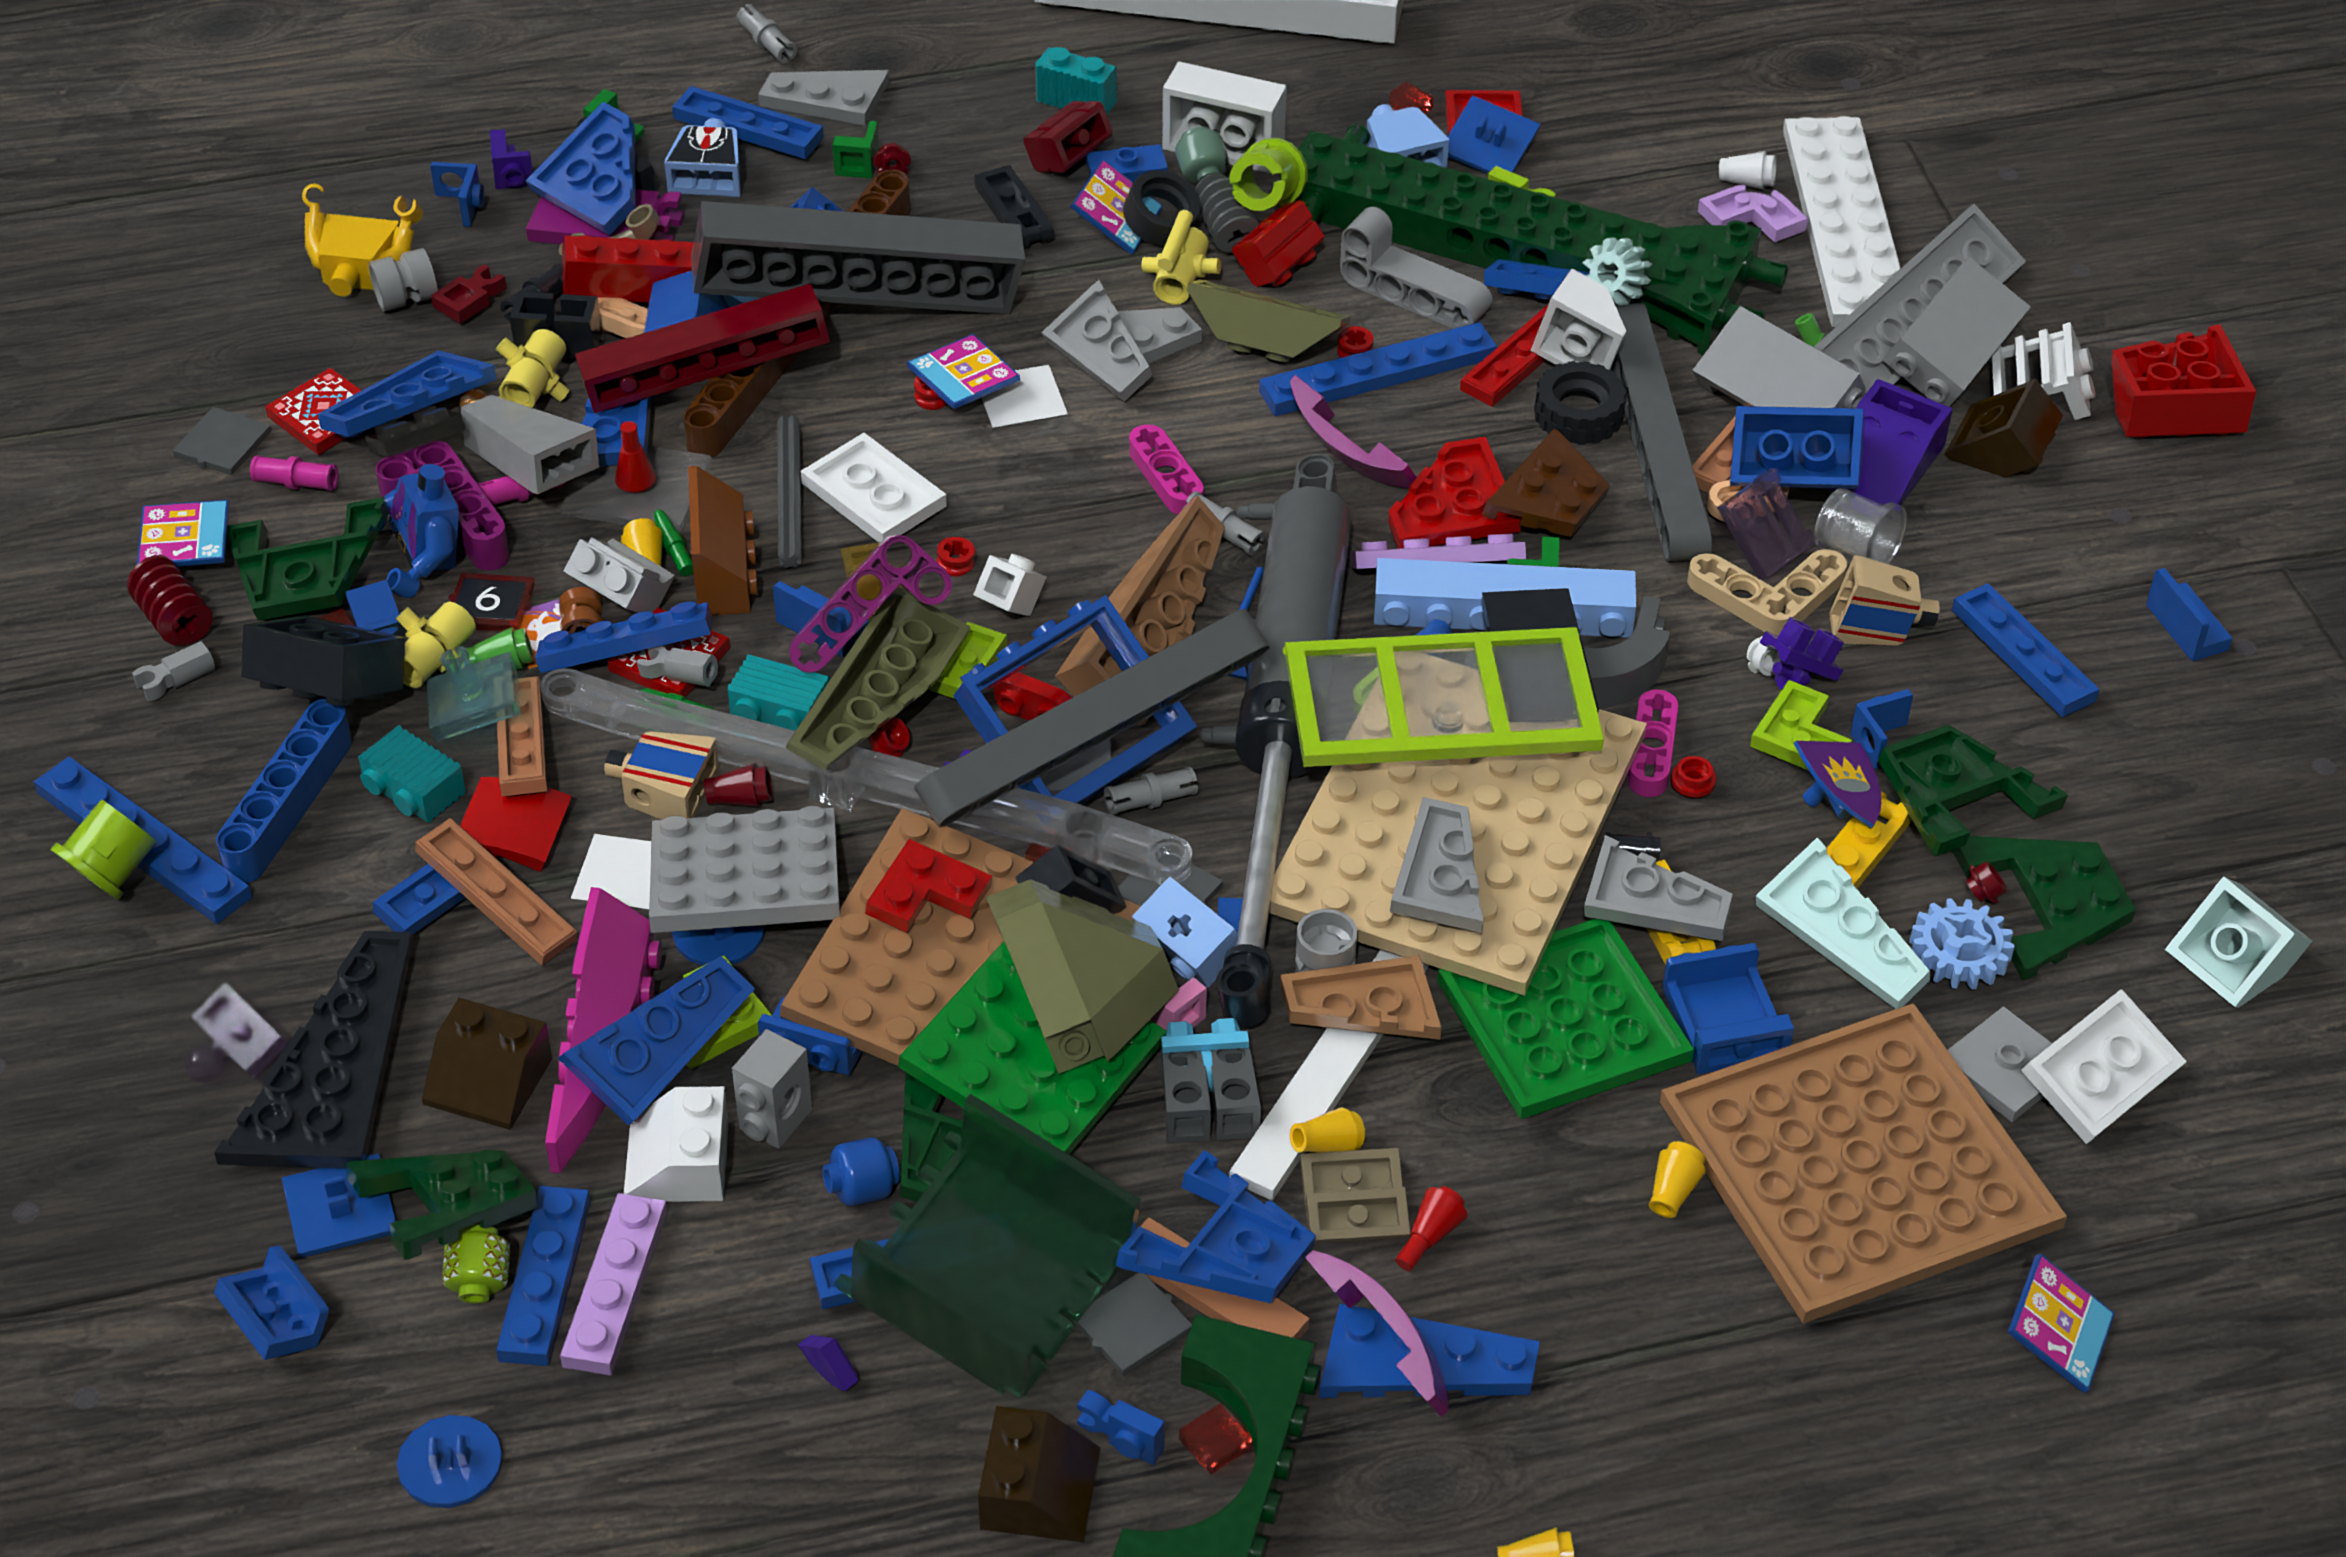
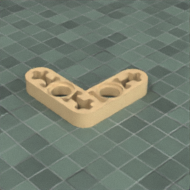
M1829 549L1818 550L1812 553L1780 583L1772 587L1720 556L1704 553L1693 557L1690 561L1687 583L1696 593L1763 632L1768 631L1779 635L1789 617L1803 621L1841 587L1846 574L1847 561L1837 551ZM1819 571L1822 572L1820 578H1818ZM1805 588L1812 592V595L1799 596L1791 590ZM1744 590L1753 596L1750 598H1739L1731 592ZM1784 606H1786L1785 614L1781 613Z

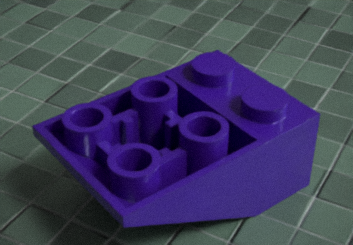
M1877 379L1857 406V408L1864 409L1865 421L1863 470L1859 489H1824L1893 516L1944 448L1953 408Z

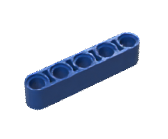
M320 699L313 702L305 710L218 832L216 845L222 867L243 882L250 883L264 873L352 745V737L344 705H332L326 703V699Z

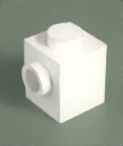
M1011 553L1009 560L989 555L973 595L1008 612L1031 616L1046 576L1033 570L1035 566L1033 561Z

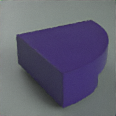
M810 1335L798 1344V1347L814 1369L834 1387L846 1391L859 1381L855 1370L837 1339Z

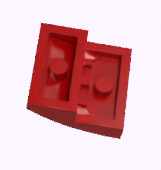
M481 777L460 827L495 858L499 855L541 872L572 796L547 787L545 792L502 797L499 777Z

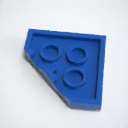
M602 102L526 180L531 191L610 236L627 218L629 213L635 209V130L629 115Z

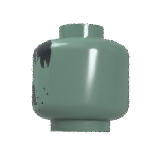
M1206 127L1191 128L1182 135L1175 147L1176 158L1182 176L1190 183L1198 184L1209 174L1220 173L1224 175L1229 168V157L1223 138L1214 130Z

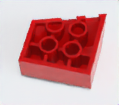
M2221 324L2208 327L2207 334L2194 337L2191 332L2177 334L2176 341L2167 344L2153 340L2113 350L2111 358L2115 414L2126 437L2147 438L2162 435L2185 437L2190 434L2227 435L2230 433L2247 432L2256 390Z

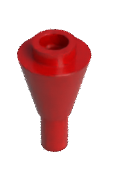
M627 421L620 425L622 446L615 474V484L624 491L638 493L650 488L655 483L656 473L642 445L639 443L636 423Z
M1441 1186L1440 1188L1429 1187L1426 1189L1410 1233L1411 1237L1395 1259L1399 1267L1409 1272L1412 1271L1427 1248L1429 1249L1467 1219L1468 1213L1464 1208L1465 1202L1456 1191L1446 1186Z

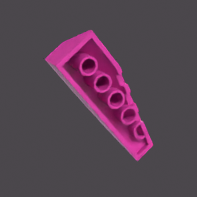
M591 887L572 970L573 978H577L576 998H568L565 1015L568 1020V1042H561L559 1056L654 998V978L651 977L652 969H659L661 965V941L654 940V934L650 931L649 919L598 887ZM559 1061L560 1084L554 1085L545 1140L551 1173L562 1172L587 1138L606 1107V1104L561 1061Z

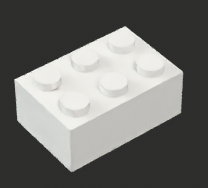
M1178 61L1163 87V149L1175 152L1178 141L1187 130L1195 127H1206L1221 135L1229 157V164L1234 165L1254 143L1265 138H1281L1285 140L1287 85ZM1260 164L1253 165V170L1271 173L1265 166Z

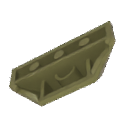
M1201 279L1189 282L1187 291L1217 339L1228 341V348L1236 351L1250 353L1252 348L1267 351L1266 357L1277 361L1289 362L1290 357L1304 354L1349 325L1351 316Z

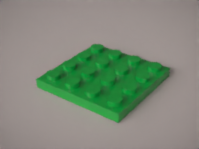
M1592 919L1555 931L1525 996L1453 972L1438 969L1437 983L1520 1119L1684 1065L1693 1060L1694 1048L1610 921Z
M1003 941L901 1053L898 1068L1051 1164L1059 1167L1160 1048L1161 1036H1166L1167 1030L1149 1020L1108 1062L1103 1055L1059 1074L1008 948Z

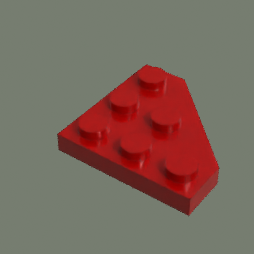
M1486 437L1445 443L1438 451L1437 459L1431 467H1425L1411 483L1409 493L1401 502L1396 501L1389 509L1388 525L1397 548H1404L1403 540L1429 539V546L1446 544V537L1471 536L1472 540L1485 538L1488 535L1510 534L1521 531L1520 516L1499 511L1495 519L1482 515L1487 501L1505 483Z

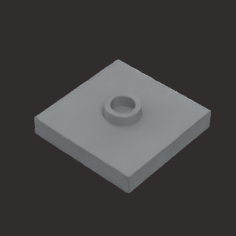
M2004 1006L1948 1049V1052L1981 1098L2009 1121H2015L2044 1097L2021 1069L2052 1043Z

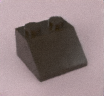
M2037 379L2031 380L1971 404L1944 454L1949 460L2002 477H2008L2018 472H2031L2042 463V456L2048 444L2054 439L2055 431L2063 414Z
M458 998L436 1035L422 1095L423 1105L511 1130L553 1059L546 1022Z
M996 1406L978 1493L980 1530L1084 1543L1098 1469L1100 1447L1048 1412Z

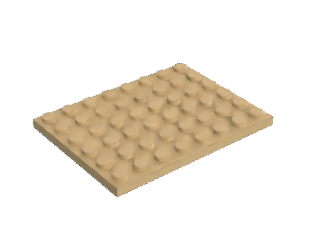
M1425 656L1395 657L1410 737L1492 732L1478 672ZM1380 677L1346 740L1391 738ZM1599 709L1598 717L1604 737L1602 751L1332 765L1274 874L1269 913L1299 923L1302 917L1311 911L1335 909L1345 913L1354 921L1357 927V942L1403 957L1420 955L1422 963L1525 996L1646 734L1647 723ZM1577 721L1510 725L1511 731L1579 728ZM1423 797L1468 807L1474 847L1475 874H1477L1479 884L1478 896L1484 921L1482 933L1390 912L1391 899Z

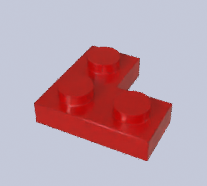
M908 839L867 900L865 914L906 933L927 901L970 919L990 889L992 875Z

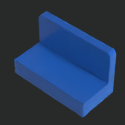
M2165 568L2156 570L2146 606L2189 659L2196 661L2229 651L2233 638L2186 582L2178 584Z
M781 581L773 586L776 622L796 633L828 601V598L803 585L797 590ZM843 607L833 608L827 615V626L833 632L844 631L848 628L851 617L847 609ZM867 620L836 654L841 657L847 655L870 621ZM818 624L812 629V632L819 635L814 641L815 643L820 645L823 641H826L829 648L835 643L836 640L824 634Z

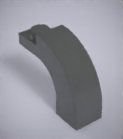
M1648 596L1643 597L1635 630L1625 641L1606 648L1584 647L1599 708L1622 704L1640 696L1652 687L1661 676L1667 661L1671 634L1670 631H1664L1666 618L1658 616L1661 599Z

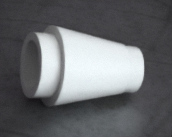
M1766 151L1720 159V181L1762 190L1765 189V186H1774L1775 155H1767Z

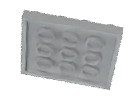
M808 806L800 810L781 812L764 809L753 814L731 815L728 813H715L708 817L697 818L670 816L663 820L652 821L649 900L651 933L833 920L835 917H840L834 808Z

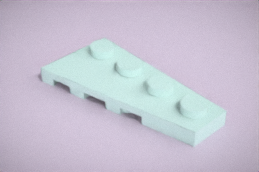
M1818 837L1756 895L1757 907L1895 1009L1903 1007L1930 981V970L1894 928L1890 929L1879 916L1877 907L1868 897L1864 898L1852 884L1850 875L1841 865L1837 866L1829 857L1827 848Z

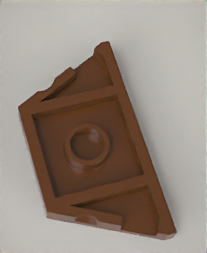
M1553 429L1487 501L1482 515L1495 519L1498 511L1521 517L1520 525L1535 529L1543 528L1552 533L1571 537L1603 501L1610 485L1558 430Z

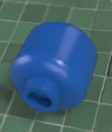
M875 1137L841 1143L832 1149L829 1164L823 1165V1181L828 1193H836L840 1202L848 1207L880 1201L889 1197L893 1185L899 1182L897 1157L892 1147H885Z

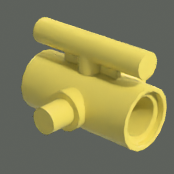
M1181 210L1178 213L1162 253H1159L1157 257H1143L1142 259L1143 273L1157 274L1153 290L1156 296L1167 304H1182L1190 295L1187 291L1189 282L1195 281L1196 278H1204L1206 274H1220L1221 260L1219 258H1206L1209 248L1208 238L1201 230L1190 227L1193 215L1188 210Z
M538 329L532 333L525 346L520 345L517 347L507 338H504L497 346L496 351L507 359L506 364L511 368L499 387L500 398L533 408L541 393L544 395L549 393L559 402L569 393L570 389L559 381L560 376L555 373L556 368L566 353V345L559 335L546 329Z
M446 602L428 620L425 617L420 619L407 607L395 618L407 630L405 635L408 638L405 642L403 684L412 688H418L437 669L441 673L446 671L456 683L469 672L458 660L460 654L456 650L475 632L476 624L469 612L462 606L454 602Z

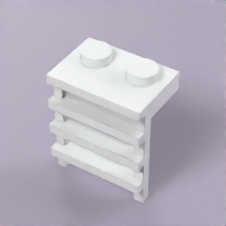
M2071 322L2063 324V331L2049 334L2047 329L2040 330L2039 337L2025 341L2023 335L2015 337V344L2005 347L2000 345L1986 362H1992L1994 395L2006 391L2004 358L2016 355L2017 382L2019 386L2030 381L2028 352L2040 349L2041 386L2046 393L2051 395L2063 391L2074 420L2091 416L2090 399L2095 398V389L2088 372L2093 371V362L2089 349H2081Z

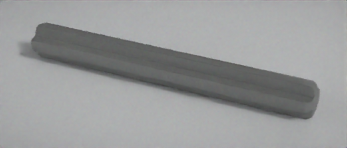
M792 415L790 417L781 416L777 421L779 565L785 569L790 566L797 568L802 563L799 419Z

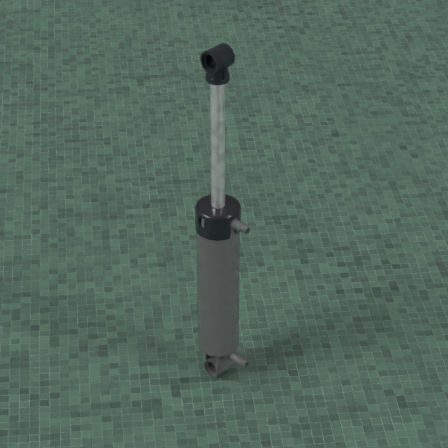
M1311 454L1302 458L1296 466L1293 489L1281 495L1275 503H1251L1238 507L1237 514L1240 519L1272 520L1256 617V625L1268 641L1270 648L1259 658L1249 663L1245 694L1241 700L1237 726L1203 728L1200 733L1201 741L1235 744V750L1240 760L1252 771L1261 774L1236 946L1227 950L1223 968L1219 971L1216 978L1224 1018H1234L1238 1026L1243 1028L1262 1022L1270 1010L1267 991L1272 962L1270 955L1264 950L1287 781L1289 778L1300 777L1316 767H1303L1283 648L1285 642L1336 640L1352 513L1348 504L1338 495L1333 460L1324 454ZM1333 660L1307 662L1320 742L1325 740L1328 717L1327 702Z

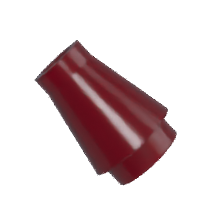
M754 762L716 777L705 778L704 793L707 804L762 807L763 802L772 801L773 784L768 766H757Z

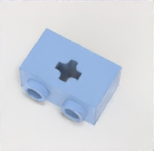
M1170 876L1132 916L1133 920L1151 926L1164 953L1172 958L1169 962L1170 966L1182 978L1189 981L1195 977L1207 988L1214 983L1219 971L1223 968L1227 950L1236 946L1238 933L1235 928Z

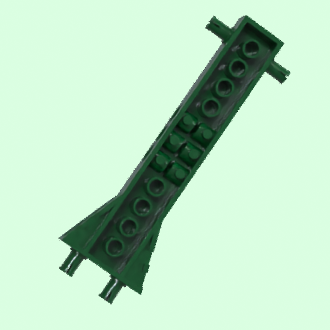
M1358 124L1350 125L1342 139L1325 133L1309 131L1298 147L1307 164L1308 179L1304 191L1295 201L1300 200L1305 203L1313 216L1311 218L1312 221L1346 229L1367 207H1376L1384 211L1392 222V243L1487 269L1495 261L1502 259L1590 272V269L1583 264L1586 259H1593L1590 248H1593L1595 245H1603V241L1607 238H1616L1618 241L1622 238L1633 240V247L1640 246L1645 249L1641 261H1649L1652 265L1648 269H1644V275L1651 280L1646 285H1640L1644 295L1640 298H1631L1630 303H1645L1651 323L1654 320L1668 328L1667 336L1675 341H1678L1683 336L1698 345L1697 353L1702 356L1739 306H1741L1736 304L1749 279L1773 285L1780 289L1783 288L1787 279L1789 264L1757 257L1762 228L1749 227L1743 221L1734 220L1727 223V225L1661 227L1654 223H1646L1624 217L1618 213L1606 212L1584 206L1581 203L1562 200L1544 193L1511 186L1504 182H1496L1474 176L1471 173L1456 171L1434 163L1405 157L1398 153H1390L1365 146L1370 140V133L1367 128L1361 125L1357 133L1354 134ZM1741 306L1757 316L1765 318V311Z

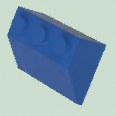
M1736 406L1731 486L1859 489L1863 470L1865 443L1864 409Z

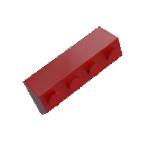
M587 235L565 236L562 241L563 294L597 296L598 298H622L629 302L649 303L651 288L654 282L692 271L691 255L694 242L667 239L642 240L627 237L603 238Z

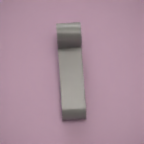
M1367 207L1343 231L1341 237L1340 271L1344 280L1354 288L1453 329L1476 323L1491 307L1493 302L1492 294L1483 283L1392 246V222L1389 216L1381 209Z

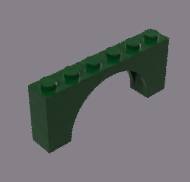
M1195 1314L1181 1355V1385L1194 1388L1216 1399L1239 1420L1248 1434L1256 1458L1254 1467L1238 1495L1223 1509L1203 1521L1167 1531H1138L1122 1528L1113 1557H1265L1268 1538L1263 1537L1262 1533L1266 1523L1274 1525L1281 1503V1493H1277L1276 1488L1279 1479L1288 1481L1295 1456V1450L1289 1449L1293 1436L1301 1438L1303 1435L1308 1407L1302 1405L1306 1394L1315 1395L1319 1383L1321 1365L1313 1364L1315 1343Z

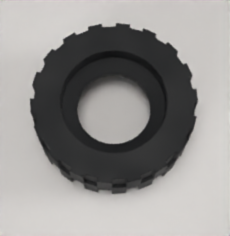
M1568 361L1565 364L1559 363L1554 365V368L1547 369L1543 373V377H1540L1537 382L1534 407L1535 420L1539 422V427L1543 432L1550 433L1553 429H1556L1571 443H1578V445L1600 443L1603 439L1611 438L1614 432H1618L1621 428V423H1623L1627 395L1624 382L1616 376L1617 374L1614 371L1606 369L1603 365L1592 364L1588 361ZM1570 396H1583L1599 402L1600 406L1592 409H1575L1562 404L1560 399Z

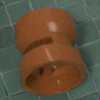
M575 587L565 591L559 600V612L562 617L560 631H568L569 634L584 631L591 624L603 621L601 617L603 612L601 595L589 587Z

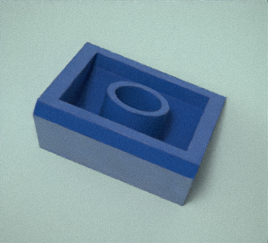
M692 271L654 282L651 288L643 333L729 308L722 295L693 293Z

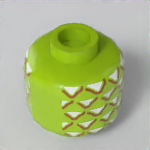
M470 1225L458 1230L459 1240L446 1244L444 1247L442 1282L450 1291L459 1294L458 1298L460 1301L477 1304L489 1301L490 1295L502 1291L507 1286L510 1245L503 1237L498 1235L496 1228L490 1226L483 1229L480 1225Z

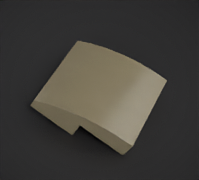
M1398 1148L1301 1154L1300 1169L1308 1229L1316 1235L1314 1244L1410 1238L1406 1190L1402 1185Z

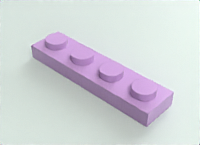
M1513 534L1488 535V543L1471 544V536L1446 537V546L1429 547V539L1403 540L1404 548L1387 549V541L1361 542L1362 551H1351V566L1354 569L1377 568V558L1449 562L1501 561L1510 558L1526 559L1525 542H1514Z
M617 1194L560 1354L562 1368L612 1376L667 1215L665 1200Z

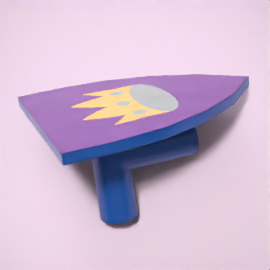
M1796 740L1794 745L1816 780L1803 794L1804 801L1808 805L1816 807L1827 796L1838 818L1842 819L1852 815L1872 828L1881 811V791L1878 777L1861 743Z

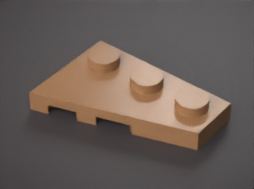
M1420 955L1280 975V989L1290 1023L1439 1040L1441 1038V1024Z

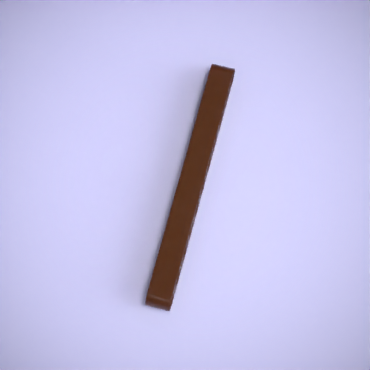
M899 170L880 172L847 212L909 216L911 208L908 176ZM819 302L825 321L839 303ZM801 351L711 378L683 414L688 453L700 459L717 456Z

